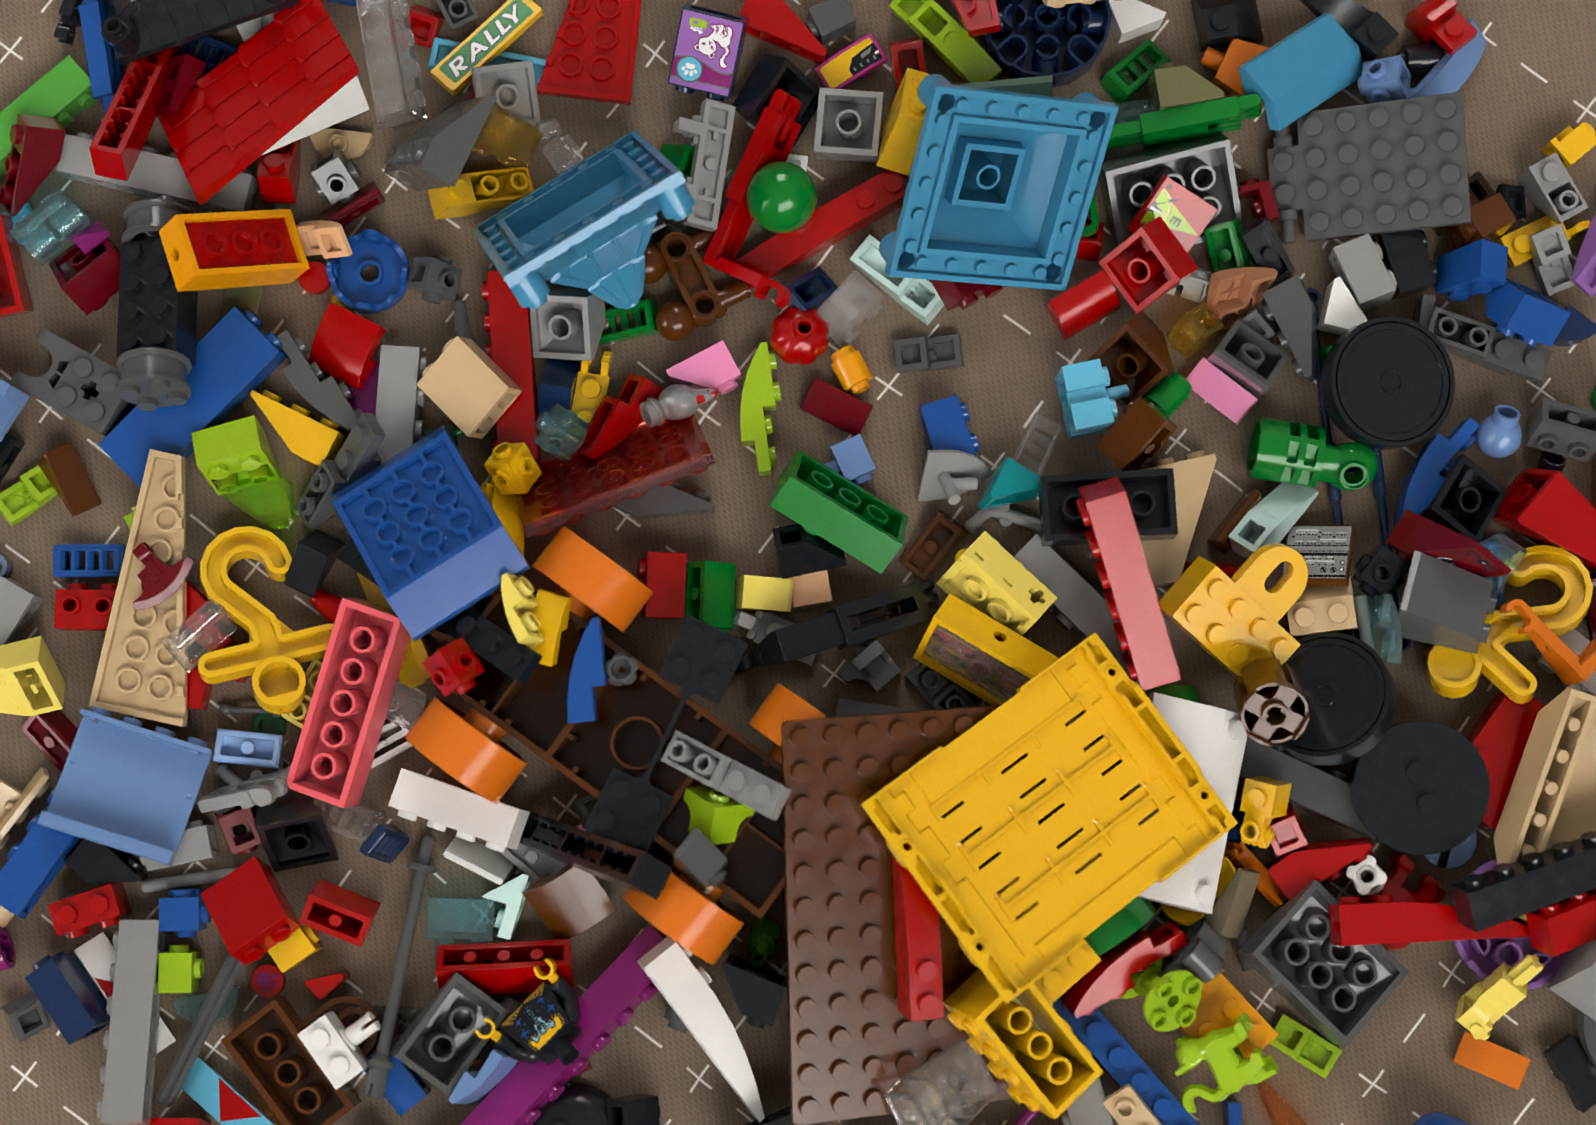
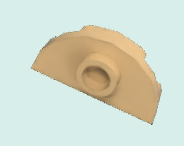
M325 128L311 134L310 139L315 149L323 157L339 148L349 162L350 160L355 161L354 159L362 156L366 150L370 149L374 135L373 133Z

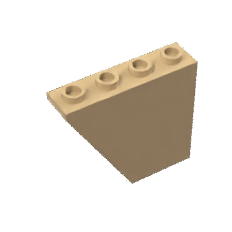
M1204 450L1187 454V460L1174 462L1173 457L1155 461V467L1141 469L1173 468L1178 534L1174 539L1141 541L1154 588L1172 585L1181 577L1217 460L1215 453L1206 455Z

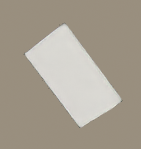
M458 837L453 839L443 854L445 858L498 885L507 882L515 866L504 855L485 847V845L477 841L470 842Z

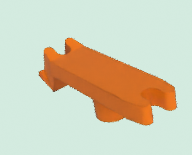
M1226 841L1224 855L1238 868L1258 871L1260 878L1256 888L1274 907L1282 905L1283 902L1281 900L1287 897L1264 865L1242 841Z

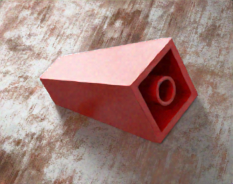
M1524 468L1507 488L1509 492L1493 517L1492 522L1540 545L1563 548L1578 557L1583 565L1596 571V509L1560 471Z

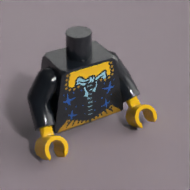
M545 958V962L550 966V973L544 974L537 965L534 967V973L539 979H548L551 983L549 984L544 981L499 1026L503 1030L501 1033L496 1030L495 1022L488 1018L483 1020L490 1023L492 1027L491 1033L483 1035L477 1029H475V1032L482 1039L491 1038L494 1041L493 1045L513 1060L531 1064L542 1060L549 1065L558 1058L563 1065H569L579 1056L578 1049L573 1045V1042L582 1033V1028L578 1023L581 1017L579 996L562 975L558 976L556 974V962L551 958Z

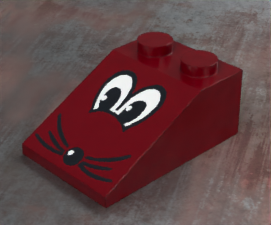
M1407 509L1385 542L1396 550L1395 554L1410 565L1414 551H1419L1481 577L1506 576L1512 570L1477 541Z

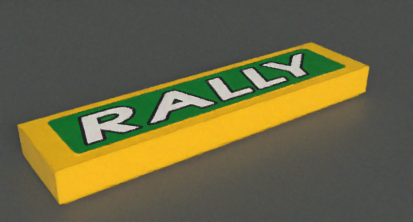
M508 0L430 71L431 77L452 96H455L472 80L471 68L488 66L543 15V9L532 0Z

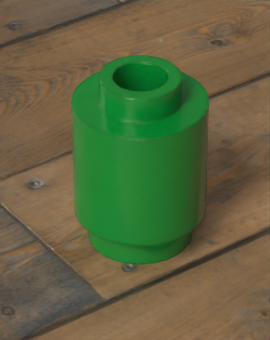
M1173 372L1170 376L1165 375L1144 399L1152 402L1164 415L1170 418L1189 398L1188 393L1192 390V386L1182 375Z

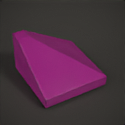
M98 220L71 237V240L86 255L108 238L110 233Z

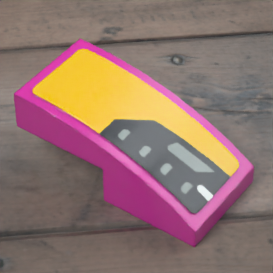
M870 33L824 61L815 70L826 88L845 89L857 79H864L889 61L874 35Z

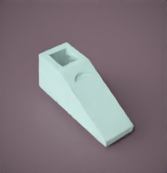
M1281 483L1251 508L1228 537L1233 551L1247 560L1260 547L1271 543H1280L1317 497L1318 491L1310 487Z

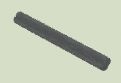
M230 953L227 955L156 1096V1101L163 1106L170 1107L174 1104L244 966L242 962L231 956Z

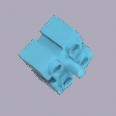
M1100 358L1061 366L1059 373L1054 378L1059 402L1063 409V419L1068 440L1104 433L1114 423V417L1118 416L1115 400L1129 397V388L1126 384L1106 388V386L1110 385V376L1107 367H1102Z

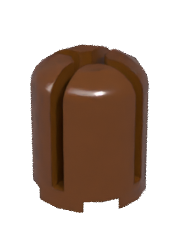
M1271 657L1258 658L1247 663L1240 670L1242 676H1236L1233 683L1234 699L1241 723L1247 735L1257 743L1273 747L1272 743H1283L1291 738L1295 741L1305 731L1310 717L1308 714V703L1294 669L1287 663L1281 665L1279 659Z

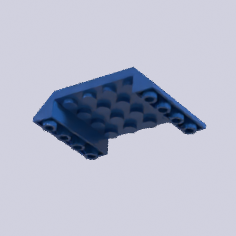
M444 425L332 495L334 507L385 599L414 641L501 587V576L506 572L519 576L530 569L516 543L507 533L460 455V450Z

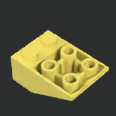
M42 636L0 645V713L35 716L63 709L66 682Z

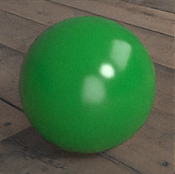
M783 161L773 162L760 168L750 180L746 192L747 208L753 220L765 230L774 233H790L800 229L812 217L817 203L816 187L810 175L800 166Z

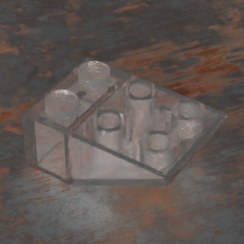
M969 1036L903 1075L884 1094L899 1125H968L999 1093L982 1055L977 1054L968 1044Z

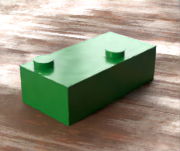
M800 449L796 451L778 477L770 503L772 508L802 525L803 529L809 534L822 537L881 574L903 545L908 519L907 515Z

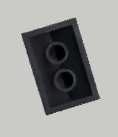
M730 954L722 966V971L740 1014L747 1016L745 1022L761 1029H764L765 1025L772 1027L788 988L787 977L764 967L754 966L749 961Z

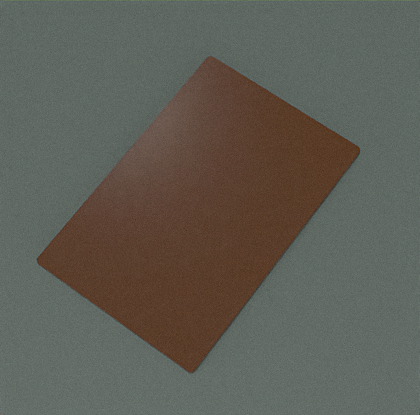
M1001 705L787 720L781 725L783 786L792 790L783 807L790 1099L791 1120L796 1125L1013 1099L1006 1091L1009 1087L1003 1078L999 1080L988 1069L987 1064L989 1060L985 1055L982 1054L980 1056L970 1047L967 1042L970 1037L965 1030H958L947 1017L950 1012L944 1004V1018L910 1022L898 1011L892 852L887 847L885 837L861 806L862 803L940 746L943 749ZM1025 753L1001 771V773L1004 774L1028 755ZM1042 780L1038 782L1036 785H1034L1032 788H1030L1028 791H1026L1024 794H1022L1020 796V799L1024 798L1026 795H1028L1030 792H1032L1034 789L1042 784ZM963 802L958 803L941 817L943 819L963 805ZM978 827L976 830H974L972 833L966 836L963 840L967 841L969 838H971L973 835L979 832L982 828ZM997 852L995 855H993L991 858H989L987 861L979 866V869L983 868L985 865H987L989 862H991L993 859L999 856L1000 853ZM939 918L944 1002L979 968L970 961L961 949L957 936L944 918ZM980 943L976 944V949L978 951H981L982 949Z

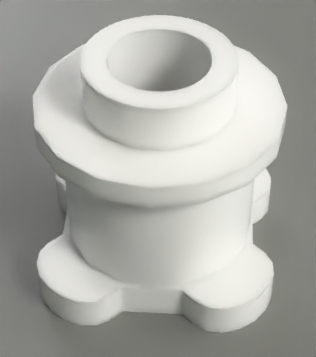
M1367 855V859L1356 866H1349L1346 871L1347 877L1352 879L1355 889L1361 895L1372 896L1378 894L1383 890L1387 882L1386 873L1381 867L1376 865L1377 861L1373 856ZM1373 874L1374 878L1371 882H1363L1365 875Z

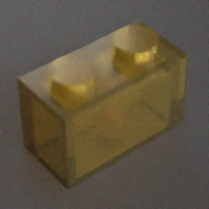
M492 108L472 151L483 157H488L489 153L497 156V161L512 168L515 164L527 168L544 133L527 121Z

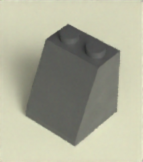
M1414 551L1399 611L1397 637L1477 654L1480 643L1487 644L1491 624H1486L1485 619L1487 613L1494 614L1498 595L1492 594L1493 581L1423 552Z

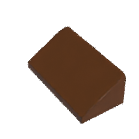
M1258 490L1245 492L1207 539L1208 543L1224 554L1227 553L1232 547L1228 536L1246 513L1262 500L1261 493Z

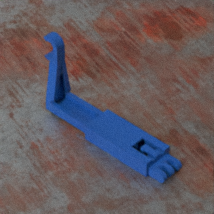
M83 0L84 4L78 6L92 96L96 100L100 99L106 114L124 77V65H121L116 60L114 49L103 39L101 34V27L109 17L106 0Z

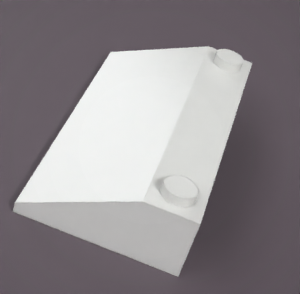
M1150 692V701L1200 766L1203 777L1232 814L1247 740V733L1241 723L1239 714L1218 707ZM1136 785L1133 789H1131L1129 791V795L1136 789H1138L1140 786ZM1201 792V798L1205 799V794ZM1156 809L1138 823L1139 826L1156 814L1158 810ZM1228 831L1164 882L1158 883L1156 881L1137 897L1184 910L1212 914Z

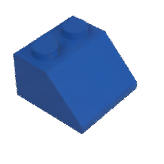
M1506 278V284L1491 289L1489 293H1485L1486 316L1497 323L1495 329L1512 338L1517 333L1520 340L1536 347L1538 342L1551 347L1571 312L1534 289Z

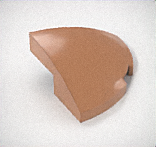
M1241 267L1212 273L1206 310L1208 334L1214 337L1229 330L1230 326L1237 319L1239 320L1243 317V314L1249 311L1254 303L1259 305L1264 299L1262 293L1271 289L1278 272L1273 268Z

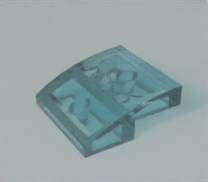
M1383 594L1375 597L1371 627L1374 630L1383 631L1379 655L1386 665L1401 664L1402 657L1400 619L1392 596Z

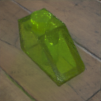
M286 478L221 489L222 497L266 526L270 525V529L285 528L290 526L289 521L298 520L293 485Z

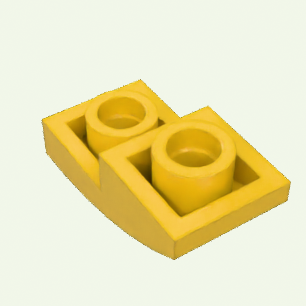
M539 589L535 597L538 605L531 610V613L539 620L541 624L539 630L545 640L536 647H528L543 656L538 664L552 667L558 661L561 632L568 627L571 596Z

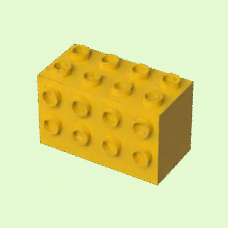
M979 968L943 1002L950 1012L947 1015L950 1022L958 1030H965L970 1037L967 1040L970 1047L980 1056L984 1054L989 1060L987 1067L991 1073L999 1080L1003 1078L1009 1085L1006 1089L1007 1093L1018 1104L1023 1102L1034 1113L1039 1110L1056 1120L1103 1073L1102 1069L1092 1058V1053L1076 1038L1072 1033L1071 1026L1058 1015L1053 1008V1004L1050 1005L1034 983L1006 1004Z

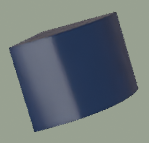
M1568 305L1564 309L1571 312L1553 345L1563 347L1576 345L1596 333V324Z

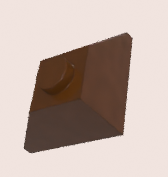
M1141 311L1127 321L1087 360L1100 358L1102 367L1106 366L1109 372V387L1125 384L1128 386L1129 397L1121 398L1126 405L1136 400L1139 396L1143 397L1173 369L1165 335L1144 311Z

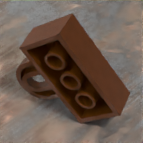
M282 995L269 1002L225 1036L221 1042L283 1125H332L362 1102V1100L348 1082L337 1090L333 1087L297 1034L331 1011H334L340 1021L349 1014L355 1013L362 1017L366 1012L370 1011L376 1018L366 1024L365 1028L377 1020L380 1023L377 1011L367 1000L355 995L338 996L327 1001L302 1021L285 996ZM381 1029L358 1045L365 1056L376 1046Z

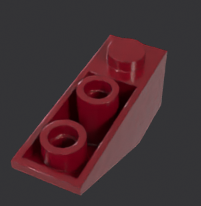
M18 114L16 124H13L11 127L10 141L12 149L11 154L5 158L6 182L5 185L2 184L0 187V203L5 207L10 216L18 214L60 161L66 130L57 118Z

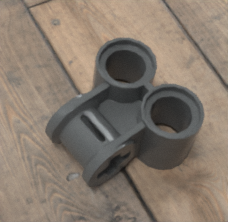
M1202 919L1194 923L1185 933L1188 944L1179 948L1175 954L1167 957V966L1163 971V976L1170 971L1183 969L1191 972L1203 983H1207L1221 971L1224 965V960L1221 956L1227 949L1228 942Z

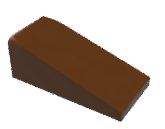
M71 443L43 454L38 465L72 517L101 505L102 502L88 473Z
M939 510L899 563L925 582L966 529L944 511Z

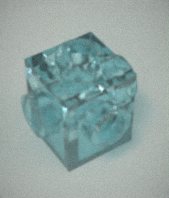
M557 403L549 413L543 411L534 425L537 429L534 443L566 463L584 443L589 424L579 418L573 411L567 410Z

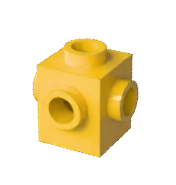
M504 442L497 445L493 449L491 456L484 463L486 470L501 495L526 494L542 474L525 442Z

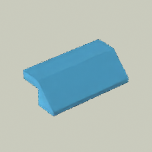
M1324 13L1241 65L1239 72L1244 96L1258 94L1261 100H1264L1269 129L1280 131L1358 80V77L1362 76L1363 67L1359 46L1330 14Z

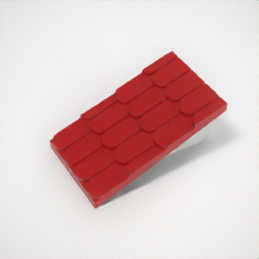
M300 0V4L283 9L273 16L274 21L239 46L238 52L196 81L197 86L189 92L175 114L158 118L200 206L260 156L370 110L357 77L360 73L357 64L321 0Z

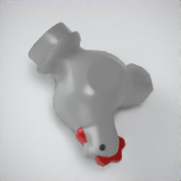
M673 384L665 388L657 400L650 397L647 398V401L641 403L640 412L648 427L661 426L664 423V419H686L694 415L702 404L717 396L718 390L711 388L693 389L687 385Z

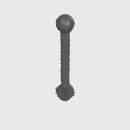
M227 702L222 703L219 707V711L223 715H229L231 712L269 713L275 718L282 715L267 712L263 708L256 706H231Z

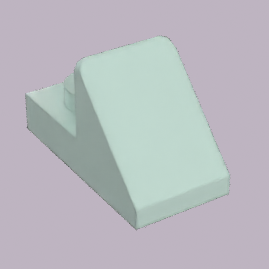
M526 873L482 896L507 904L505 909L500 908L495 921V927L499 928L497 937L511 940L515 936L526 899L522 892L529 887L531 882L530 875Z

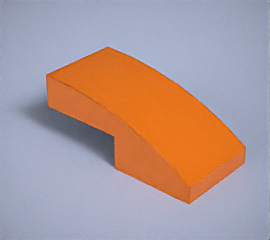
M1466 1031L1453 1060L1456 1064L1517 1090L1520 1089L1531 1061L1527 1057L1490 1041L1476 1040L1471 1033Z

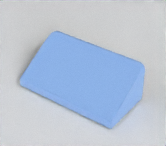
M217 728L213 761L221 764L282 769L284 736Z

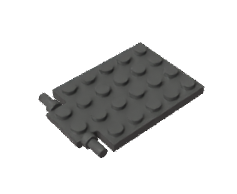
M1462 91L1310 111L1297 119L1299 145L1293 146L1292 137L1289 136L1288 126L1280 131H1275L1276 138H1273V148L1267 149L1269 180L1280 216L1278 222H1282L1283 244L1296 243L1295 221L1298 220L1297 211H1303L1306 242L1358 237L1367 233L1375 235L1472 224Z

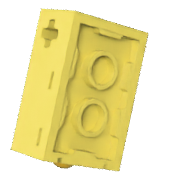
M986 531L968 548L961 549L956 553L954 564L936 583L948 595L949 593L1021 636L1058 598Z

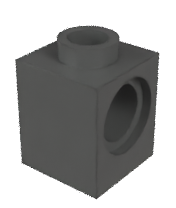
M825 0L808 8V20L805 21V25L824 46L855 31L856 19L846 0Z

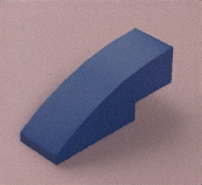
M600 617L592 618L574 657L567 697L568 724L598 721L595 687L608 685L607 674L605 673L606 659L602 618Z

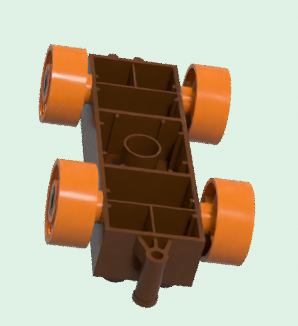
M561 526L532 565L559 586L556 593L571 596L568 627L561 632L557 664L552 667L538 664L525 684L522 685L475 653L485 671L474 679L477 685L462 695H459L458 691L454 692V694L471 706L467 713H463L450 703L435 696L405 736V739L434 764L472 791L495 804L500 802L528 764L521 755L502 741L506 733H509L598 799L613 767L633 777H641L645 774L683 695V692L603 635L606 662L611 660L613 655L617 653H626L628 657H633L638 663L637 677L630 685L622 684L621 686H616L608 679L607 686L595 687L598 721L568 724L567 697L569 678L575 654L588 626V622L596 613L624 633L653 592L598 549L566 527ZM529 581L534 588V593L532 594L536 597L540 588ZM501 588L493 599L486 596L470 606L471 609L515 637L506 616ZM439 627L429 632L432 636L447 643L456 640ZM621 666L619 667V672L623 673L625 668ZM777 683L748 723L775 744L767 755L688 697L650 775V782L655 788L674 796L654 841L670 853H675L690 835V832H688L691 819L690 810L687 803L683 800L685 788L705 785L661 761L676 730L783 785L782 723L787 720L827 718V716L783 685ZM783 809L776 821L754 810V814L747 817L740 824L735 842L714 845L728 859L727 866L724 868L728 873L716 888L710 885L704 891L686 875L652 855L673 868L658 900L630 889L625 891L622 898L636 912L671 939L704 961L715 965L745 924L739 916L719 901L722 894L725 892L761 919L785 886Z

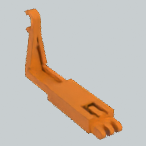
M1514 599L1501 606L1499 613L1505 614L1515 609L1522 617L1524 623L1521 628H1518V635L1524 633L1529 635L1556 675L1566 686L1586 681L1596 670V637L1577 656L1538 618L1523 600Z

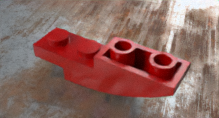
M1170 921L1147 934L1138 929L1128 938L1099 956L1101 961L1068 989L1062 999L1064 1007L1077 1019L1080 1016H1087L1093 1013L1097 1007L1109 1000H1116L1122 997L1126 991L1135 987L1130 977L1131 974L1146 970L1151 963L1162 957H1169L1175 954L1179 948L1188 944L1183 931Z

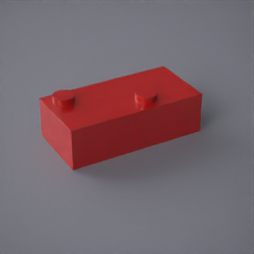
M1499 690L1466 737L1481 755L1489 776V802L1485 815L1479 824L1481 829L1494 830L1500 820L1537 713L1545 707L1544 704L1534 697L1526 704H1518L1510 700Z

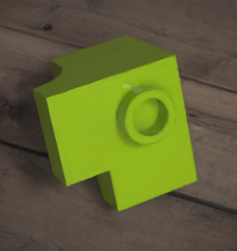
M707 785L685 788L683 800L689 807L691 817L688 832L691 833L696 827L714 845L735 842L740 824L747 817L754 814V810Z

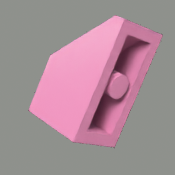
M723 340L666 370L671 382L687 385L694 389H717L722 395L736 389L739 386L737 382L742 380L741 373Z

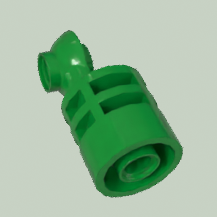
M1259 416L1254 424L1250 438L1246 469L1247 476L1250 478L1314 488L1317 482L1320 481L1331 483L1336 488L1344 491H1356L1366 487L1373 481L1378 472L1379 461L1375 452L1369 446L1359 442H1347L1339 446L1327 445L1324 427ZM1350 467H1359L1356 472H1345Z

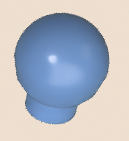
M1498 405L1495 407L1493 414L1481 422L1476 431V442L1484 454L1492 458H1505L1517 451L1522 441V430L1518 423L1521 416L1520 412L1509 405Z

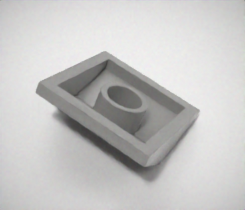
M532 60L471 68L475 98L490 94L497 97L480 133L541 125Z

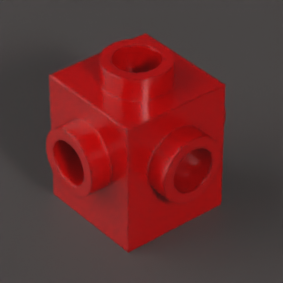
M463 637L440 648L422 663L430 674L433 683L440 689L444 697L455 691L462 695L477 685L474 679L485 671L477 655L472 652Z

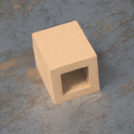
M827 570L788 578L793 579L792 603L794 610L832 603Z

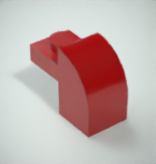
M1424 0L1408 12L1404 24L1422 43H1430L1435 40L1450 56L1474 39L1477 34V30L1456 10L1457 2L1455 0Z

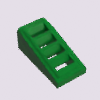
M1148 38L1106 72L1100 85L1119 105H1123L1148 83L1153 71L1158 66L1169 63L1170 59ZM1143 53L1155 63L1154 66L1142 56ZM1134 61L1145 71L1144 74H1143V72L1133 63ZM1124 70L1135 80L1134 82L1123 72Z
M645 299L627 310L616 307L606 309L605 317L608 318L611 334L606 335L603 328L599 345L658 334L659 332L655 325V317L658 312L657 303L651 299ZM642 312L645 313V318H646V324H647V325H644V320H643V314H642ZM629 314L634 315L636 328H631ZM616 316L621 318L623 331H618Z

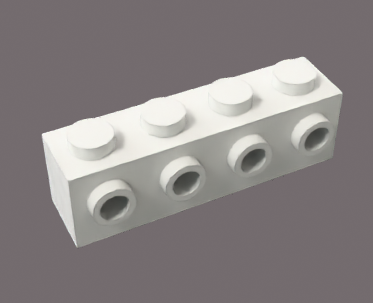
M401 768L388 804L390 807L399 809L397 816L415 822L417 817L427 819L426 826L442 832H445L446 827L457 830L456 837L470 842H475L476 837L486 840L485 847L504 853L505 848L517 850L530 814L529 811L503 802L495 804L472 791Z

